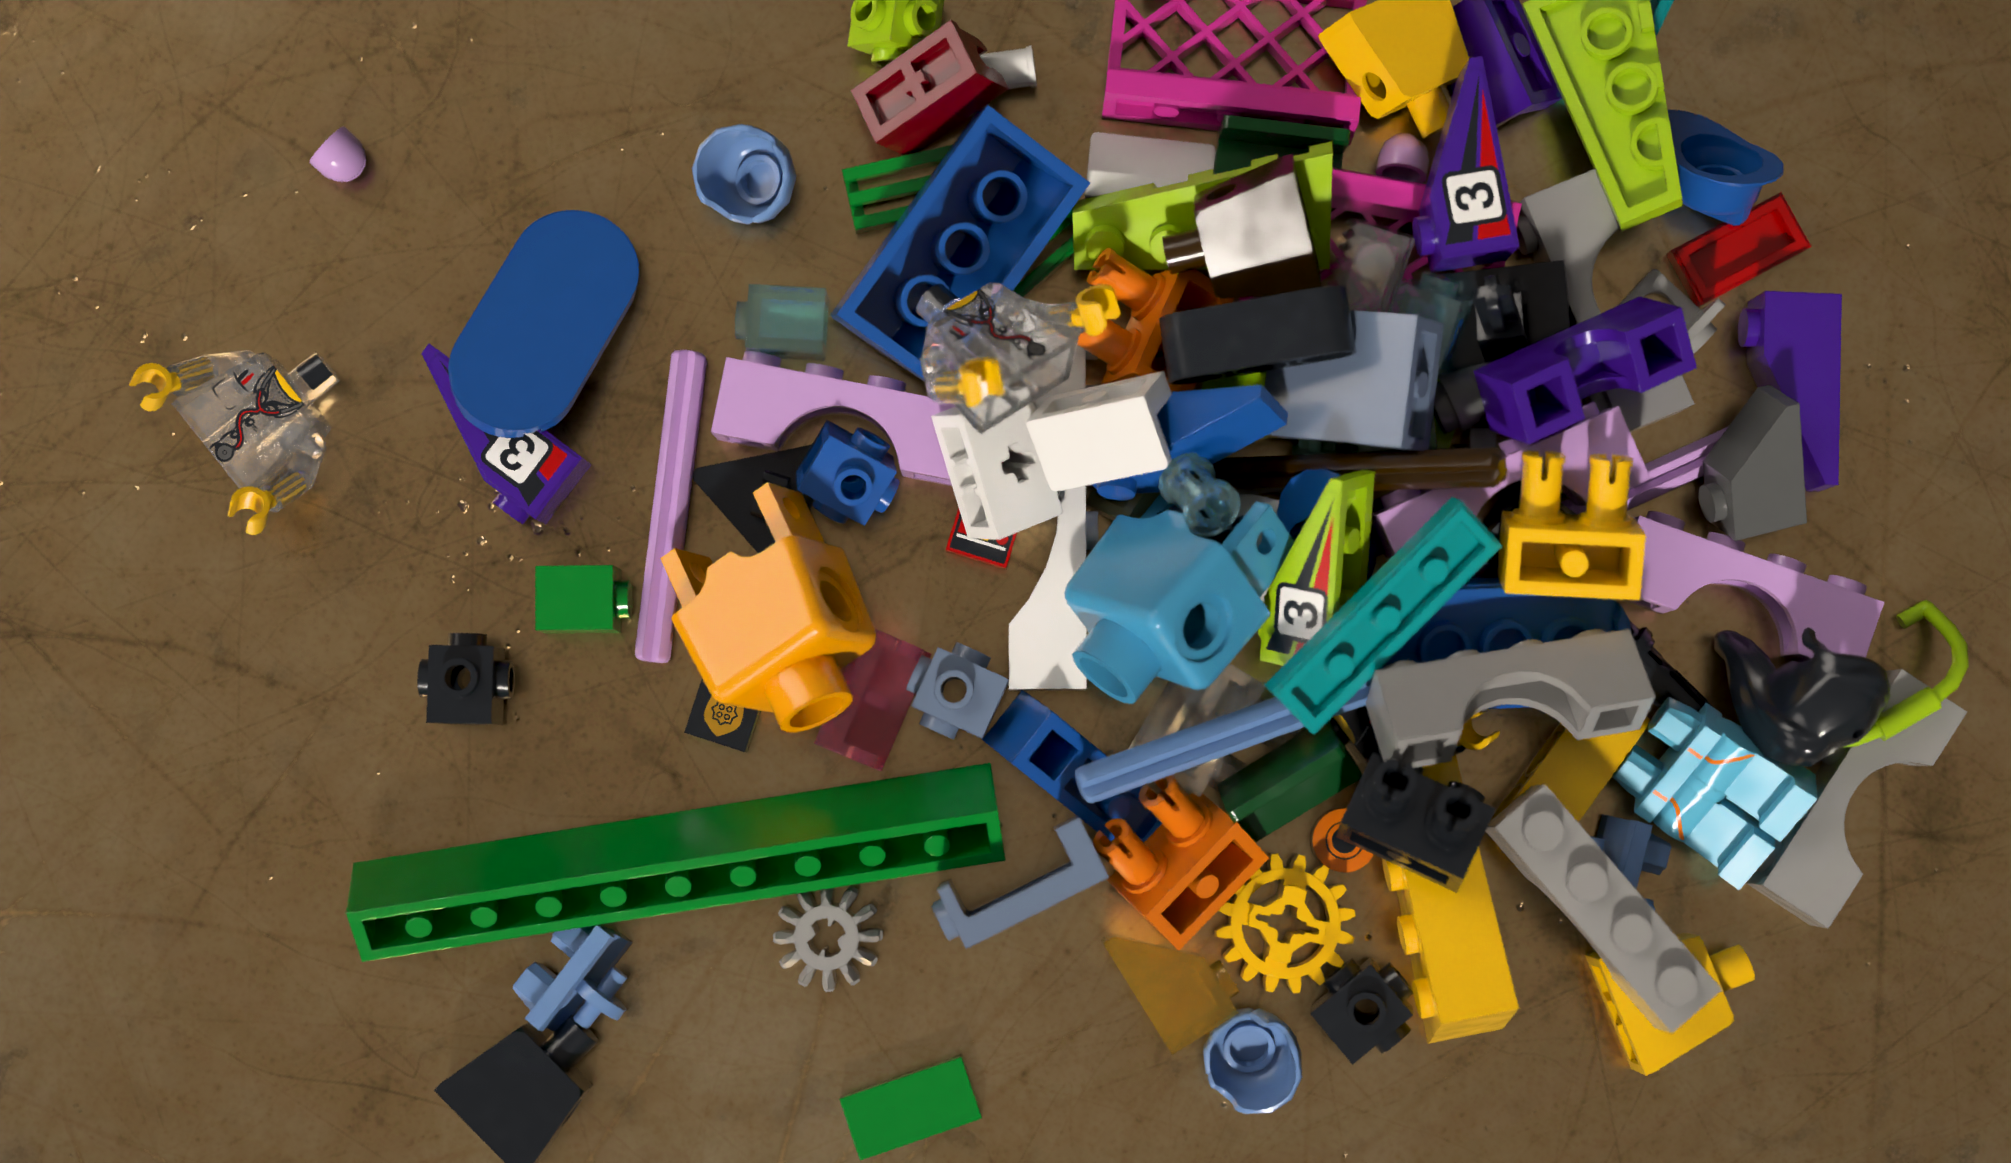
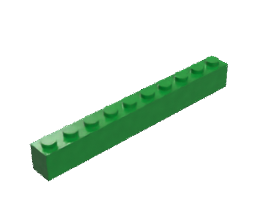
M991 763L355 862L352 868L346 916L361 960L366 962L1006 861Z

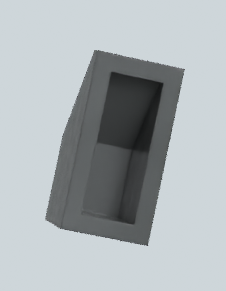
M1771 385L1756 389L1703 460L1705 485L1699 488V503L1702 513L1708 522L1714 524L1735 541L1807 523L1800 403Z

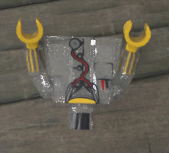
M988 283L963 299L958 298L943 284L932 286L923 294L917 305V314L928 322L923 353L920 358L928 395L932 401L939 404L953 403L973 428L980 434H983L1069 379L1079 334L1086 332L1090 336H1097L1106 329V319H1116L1121 315L1113 287L1106 284L1091 286L1081 291L1076 296V301L1048 305L1023 298L1000 283Z
M250 350L202 355L172 364L167 369L160 364L147 363L138 367L129 386L148 382L155 385L159 390L158 393H151L143 398L140 406L144 410L156 411L161 408L170 392L180 396L172 402V405L239 487L231 497L228 517H232L237 511L246 508L257 513L248 520L246 533L250 535L261 533L266 526L269 511L273 513L279 512L314 486L327 449L324 438L330 432L331 426L313 402L340 382L334 370L317 352H314L289 373L272 356L265 352L256 354Z

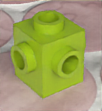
M854 0L851 8V25L847 46L872 55L871 63L883 68L941 27L944 0Z

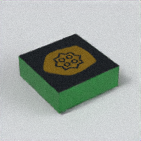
M702 679L684 733L747 752L760 710L721 704L712 697Z

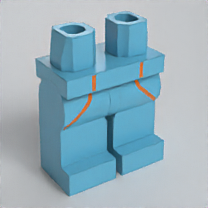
M1668 697L1649 722L1648 732L1670 747L1658 760L1635 744L1612 777L1635 797L1634 812L1649 823L1653 821L1672 838L1684 842L1718 867V875L1740 890L1775 849V839L1781 842L1818 799L1816 774L1803 766H1791L1764 756L1745 734L1741 726L1722 718V713L1709 704L1705 703L1697 712L1693 708Z

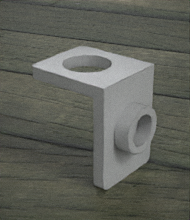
M1656 269L1651 270L1619 304L1621 305L1639 296L1659 294L1667 298L1671 305L1682 307L1693 354L1716 332L1718 328L1710 321L1726 305L1718 298L1703 309H1700Z

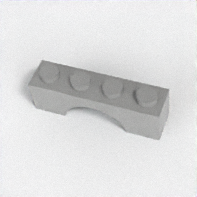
M1593 169L1526 196L1519 202L1522 204L1516 231L1519 241L1518 248L1523 255L1531 254L1534 263L1565 260L1571 327L1601 314L1593 293L1592 276L1594 264L1602 246L1619 229L1596 171ZM1682 375L1643 393L1630 389H1612L1584 398L1585 404L1595 401L1599 411L1619 406L1630 432L1670 417L1694 405Z
M1593 629L1579 633L1571 639L1543 643L1540 640H1526L1513 645L1509 649L1480 653L1476 650H1465L1457 652L1447 659L1419 664L1410 660L1398 661L1386 666L1382 670L1375 671L1365 704L1383 762L1387 759H1396L1400 761L1399 766L1405 769L1407 764L1416 768L1451 762L1463 729V724L1476 713L1498 705H1523L1538 709L1558 720L1577 740L1640 730L1655 699V695L1630 629L1605 633L1603 630Z
M1903 669L1887 670L1891 690L1888 703L1882 712L1924 689L1927 685ZM1946 698L1941 702L1942 708L1886 741L1878 738L1857 747L1831 749L1827 757L1821 760L1823 763L1816 772L1818 799L1781 842L1775 839V849L1748 879L1746 884L1808 925L1829 929L1863 876V873L1850 854L1844 832L1846 809L1854 791L1871 773L1887 765L1898 763L1909 766H1933L1967 714V711Z
M1545 784L1534 785L1528 788L1490 821L1486 829L1488 835L1524 877L1546 894L1578 928L1607 966L1611 978L1654 1028L1673 1033L1722 991V988Z

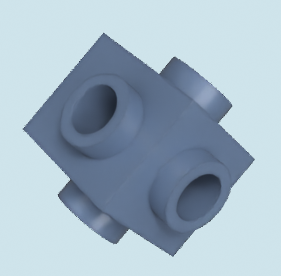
M956 642L951 653L938 647L933 659L921 655L906 690L916 694L911 706L924 712L919 722L920 725L953 740L959 728L983 739L1008 686L1009 679L986 669L991 657ZM954 679L965 682L967 687L965 697L956 703L948 702L944 697L945 685Z

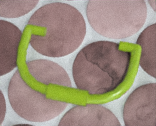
M1924 600L1898 614L1896 619L1900 626L1906 629L1925 618L1944 636L1951 648L1952 664L1945 678L1932 689L1927 686L1882 712L1872 729L1859 742L1845 747H1857L1878 738L1883 741L1888 740L1942 708L1941 702L1959 687L1969 667L1968 644L1956 625L1931 601Z

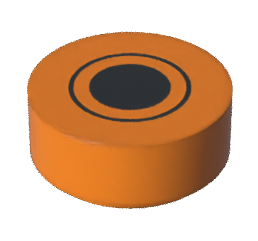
M1337 808L1327 811L1315 822L1310 836L1311 848L1316 859L1329 869L1343 873L1353 872L1364 867L1374 854L1336 837L1340 822L1347 809Z

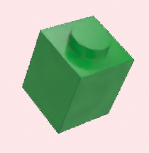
M614 565L535 566L536 631L546 634L622 633V618H631L633 596L631 581L622 580L621 569Z

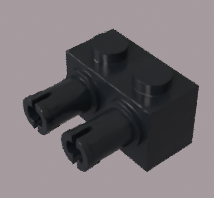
M1373 752L1340 822L1336 837L1457 893L1496 808L1483 803L1485 796L1466 784L1449 781L1446 786L1424 776L1423 767L1413 768L1407 764L1404 769L1399 766V760L1387 759L1383 762L1382 756Z

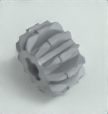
M854 886L848 887L844 892L840 904L834 902L835 888L820 890L821 904L817 905L811 892L796 894L799 903L806 912L804 915L789 906H783L779 910L778 915L784 921L795 925L796 928L795 931L781 930L773 934V942L777 944H795L796 950L783 956L779 963L783 969L793 966L800 959L807 964L799 975L798 983L806 987L812 981L816 970H823V989L825 992H832L836 987V969L840 968L846 981L851 985H855L861 980L859 971L851 961L852 957L867 966L873 967L876 964L878 956L873 951L860 946L861 941L877 942L882 940L884 937L883 930L880 928L862 929L860 923L871 918L877 912V908L871 903L865 905L856 914L849 909L859 893V890ZM826 918L828 919V926H832L837 921L843 927L845 933L838 939L840 951L829 953L828 945L822 950H819L814 945L812 939L819 933L816 921Z

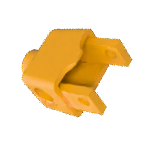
M767 482L755 490L753 495L775 540V543L752 557H743L730 551L715 563H712L710 557L677 548L672 549L660 559L682 606L680 610L673 614L671 620L712 697L721 704L773 712L781 730L785 732H800L822 725L848 708L853 701V695L841 669L869 651L875 644L877 636L844 549L824 542L802 493Z

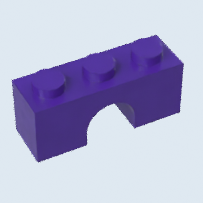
M1639 296L1473 370L1490 430L1529 445L1584 420L1585 415L1580 400L1587 396L1612 389H1630L1643 393L1696 369L1697 365L1682 307Z

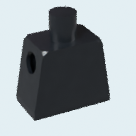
M570 1015L548 1038L528 1022L444 1080L434 1089L449 1107L505 1163H539L592 1087L590 1081L575 1065L598 1043V1039L590 1029L587 1030L574 1021V1015Z

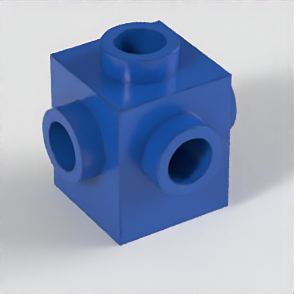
M826 420L795 473L797 490L815 499L812 505L816 510L836 522L845 524L848 518L863 526L866 525L874 510L883 513L896 494L900 480L894 477L897 470L893 455L887 453L890 448L887 442L872 432L859 427L852 434L829 420Z

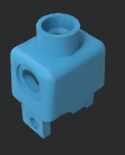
M1182 481L1162 491L1140 519L1121 514L1117 515L1070 579L1064 591L1067 604L1089 632L1072 653L1073 661L1083 675L1112 698L1128 704L1137 701L1155 676L1195 690L1206 689L1270 617V612L1260 597L1273 582L1295 543L1269 504L1256 501L1222 545L1193 534L1192 521L1189 515L1167 509L1194 497L1189 487ZM1262 532V539L1259 546L1257 547V539L1259 534Z

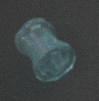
M1192 452L1182 454L1171 460L1166 470L1159 477L1158 488L1166 502L1183 510L1185 524L1196 535L1205 537L1217 535L1226 530L1235 521L1240 511L1241 500L1238 492L1229 483L1215 478L1214 467L1208 459ZM1193 470L1200 479H1196L1189 471ZM1203 509L1209 518H1205L1199 510Z

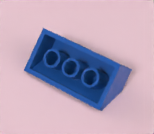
M989 105L985 106L975 113L829 316L878 352L939 391V382L942 379L950 378L967 354L961 349L968 353L988 326V324H973V327L962 325L947 316L943 310L976 290L981 289L994 302L996 306L994 313L996 315L1090 185V182ZM943 284L960 299L950 301L940 311L924 298L923 294L932 286ZM979 295L974 302L964 308L955 310V312L980 316L978 313L980 307ZM987 297V299L989 300V302H990L992 308L994 309V306H993L991 300L989 299V297ZM982 300L983 309L987 308L985 302ZM950 315L952 318L956 319L957 321L962 322V323H965V324H968V322H966V321H964V320H961V319H959V318H957V317H955V316ZM952 326H955L956 328L962 330L964 333H968L969 331L971 332L966 337L960 340L952 341L954 339H957V337L951 334L949 330H953L954 332L959 334L957 331H955L954 328H952Z

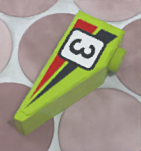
M1363 469L1329 480L1264 596V604L1270 612V617L1258 630L1259 637L1261 638L1260 661L1284 666L1367 582L1375 471Z

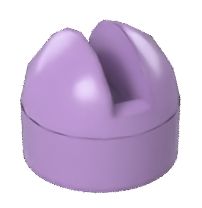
M342 126L318 148L309 163L329 180L347 182L355 179L362 173L366 157L359 139Z
M1395 134L1384 142L1379 152L1376 175L1423 183L1427 177L1428 149L1412 134Z

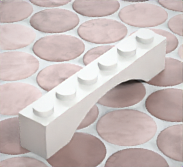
M1008 304V326L1012 325L1008 328V336L1027 335L1033 339V342L1041 343L1046 348L1044 355L1030 356L1034 359L1033 361L1026 355V348L1029 344L1027 341L1021 340L1022 343L1017 345L1025 353L1019 351L1012 342L1008 341V377L1019 390H1027L1029 399L1036 408L1049 396L1098 386L1086 385V360H1097V357L1072 341L1065 340L1062 337L1063 329L1047 331L1043 326L1045 316L1074 310L1077 304ZM1086 486L1059 491L1058 497L1063 514L1057 517L1056 536L1047 566L1029 600L1009 623V691H1085L1087 689V678L1077 668L1072 657V653L1086 637V628L1069 607L1064 597V591L1068 582L1086 559V549H1093L1098 543V511H1086Z

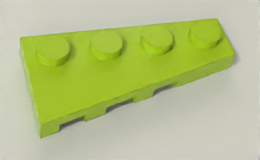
M1529 0L1524 2V13L1591 164L1596 171L1621 231L1623 232L1683 206L1650 0Z
M1332 141L1309 146V153L1293 156L1320 269H1330ZM1278 154L1251 160V166L1223 173L1214 174V170L1210 169L1189 174L1188 181L1163 187H1157L1154 183L1078 200L1072 212L1074 270H1096L1092 266L1097 257L1106 248L1115 250L1118 255L1141 270L1169 269L1162 237L1197 228L1194 216V196L1205 189L1278 159ZM1206 266L1197 269H1208V267Z

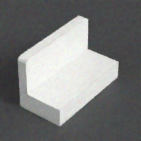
M1095 132L1092 134L1086 179L1090 182V185L1085 190L1084 199L1154 183L1157 187H1163L1188 181L1189 174L1210 169L1214 170L1216 149L1211 144Z
M1164 371L1049 396L1028 418L1026 425L1051 490L1057 492L1163 470L1169 465L1171 455L1156 416L1172 395Z

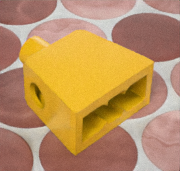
M1377 0L1347 13L1318 34L1322 45L1357 97H1361V103L1370 116L1380 119L1408 107L1423 139L1442 131L1449 109V103L1442 90L1457 81L1460 72L1469 60L1450 0Z
M1690 933L1676 934L1678 939L1722 988V991L1673 1033L1653 1027L1611 978L1607 966L1596 951L1585 955L1632 1070L1645 1076L1654 1073L1734 1022V1015L1724 992L1755 980L1752 964L1741 945L1737 944L1709 956L1700 936Z

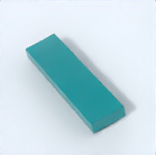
M1452 496L1264 686L1308 731L1315 735L1374 675L1375 671L1379 670L1502 545L1462 501Z

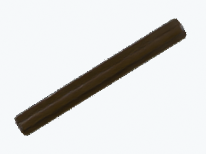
M1497 447L1228 457L1210 465L1207 470V475L1210 479V489L1216 487L1220 495L1281 493L1291 478L1308 469H1328L1340 475L1363 469L1375 471L1373 491L1496 487L1506 480L1508 473L1506 455L1504 451Z

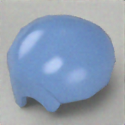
M745 124L722 127L713 131L699 145L692 166L695 189L701 202L713 208L728 220L747 225L753 222L760 224L774 219L790 202L797 176L789 149L771 133Z
M1247 1007L1232 1010L1213 1024L1203 1046L1205 1072L1208 1075V1082L1211 1088L1222 1094L1232 1103L1236 1111L1243 1114L1272 1113L1292 1100L1302 1079V1052L1297 1037L1285 1022L1263 1009L1258 1008L1254 1010Z

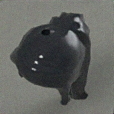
M1805 628L1801 636L1803 645L1814 654L1812 659L1804 662L1790 661L1777 669L1767 654L1751 639L1733 630L1718 632L1715 635L1714 650L1726 662L1731 699L1745 734L1762 754L1768 758L1791 766H1812L1827 757L1831 749L1842 748L1859 742L1875 725L1888 703L1891 685L1887 672L1881 665L1863 656L1834 653L1817 640L1816 632L1812 628Z

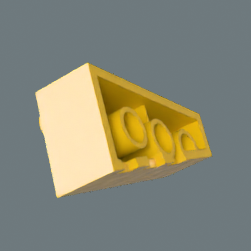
M1453 755L1451 762L1422 766L1424 768V776L1447 786L1449 781L1463 783L1456 755ZM1479 847L1457 893L1382 859L1389 891H1397L1402 915L1397 916L1398 933L1404 954H1410L1415 979L1412 980L1413 996L1418 1015L1424 1022L1428 1044L1503 1029L1518 1011L1519 1006Z

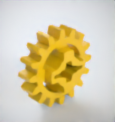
M1269 853L1268 869L1261 871L1259 868L1235 893L1232 902H1226L1218 910L1228 915V924L1215 928L1214 933L1219 938H1231L1233 945L1222 956L1226 962H1233L1243 958L1245 964L1241 969L1240 977L1246 982L1250 981L1260 972L1264 974V990L1273 993L1279 979H1286V984L1293 994L1300 993L1302 976L1308 975L1315 983L1321 985L1325 982L1320 967L1325 962L1339 968L1344 964L1342 958L1334 950L1337 943L1353 944L1355 937L1341 930V921L1355 917V910L1347 907H1338L1336 900L1342 897L1347 889L1341 883L1326 887L1323 882L1329 872L1327 866L1320 864L1309 874L1305 872L1306 859L1304 855L1295 854L1290 866L1283 867L1279 854ZM1281 879V883L1278 884L1277 892L1274 896L1260 904L1248 902L1249 898L1258 888L1271 881ZM1306 886L1310 887L1321 900L1325 909L1326 921L1314 918L1305 904ZM1285 905H1291V916L1300 920V923L1312 927V930L1286 931L1283 940H1277L1278 930L1268 925V922L1256 918V915H1280L1283 913ZM1242 924L1256 928L1263 939L1262 960L1248 947L1243 936ZM1308 942L1320 944L1318 949L1304 961L1288 965L1293 951Z

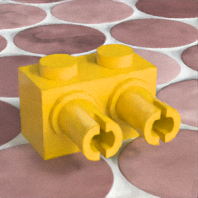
M1539 451L1522 452L1523 468L1519 508L1513 511H1502L1499 543L1502 547L1499 549L1497 576L1504 593L1640 600L1646 534L1635 517L1627 515L1630 470L1633 466V458L1612 454L1610 472V460L1606 459V454L1590 455L1587 509L1585 512L1575 515L1559 511L1563 464L1565 463L1566 455L1559 452L1545 451L1544 470L1541 473L1543 458L1539 456Z

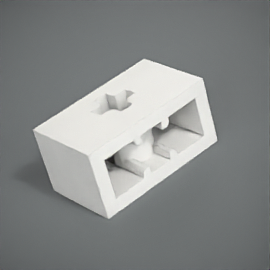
M1027 390L1005 391V394L1001 396L985 395L983 396L982 403L977 406L968 407L964 403L931 416L968 538L1000 540L1063 514L1058 497L1059 491L1056 492L1050 489L1026 425L1028 418L1037 409L1030 401Z

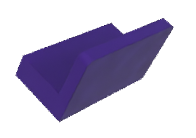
M1462 0L1453 6L1469 58L1483 56L1496 128L1519 114L1545 109L1563 99L1519 0ZM1456 82L1450 85L1452 92H1454Z

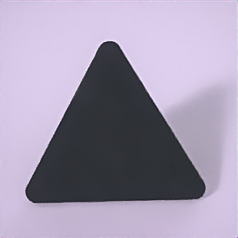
M812 445L698 467L693 472V480L759 554L774 544L775 540L753 492L767 482L800 492L797 490L795 473ZM802 493L809 510H811L814 499Z

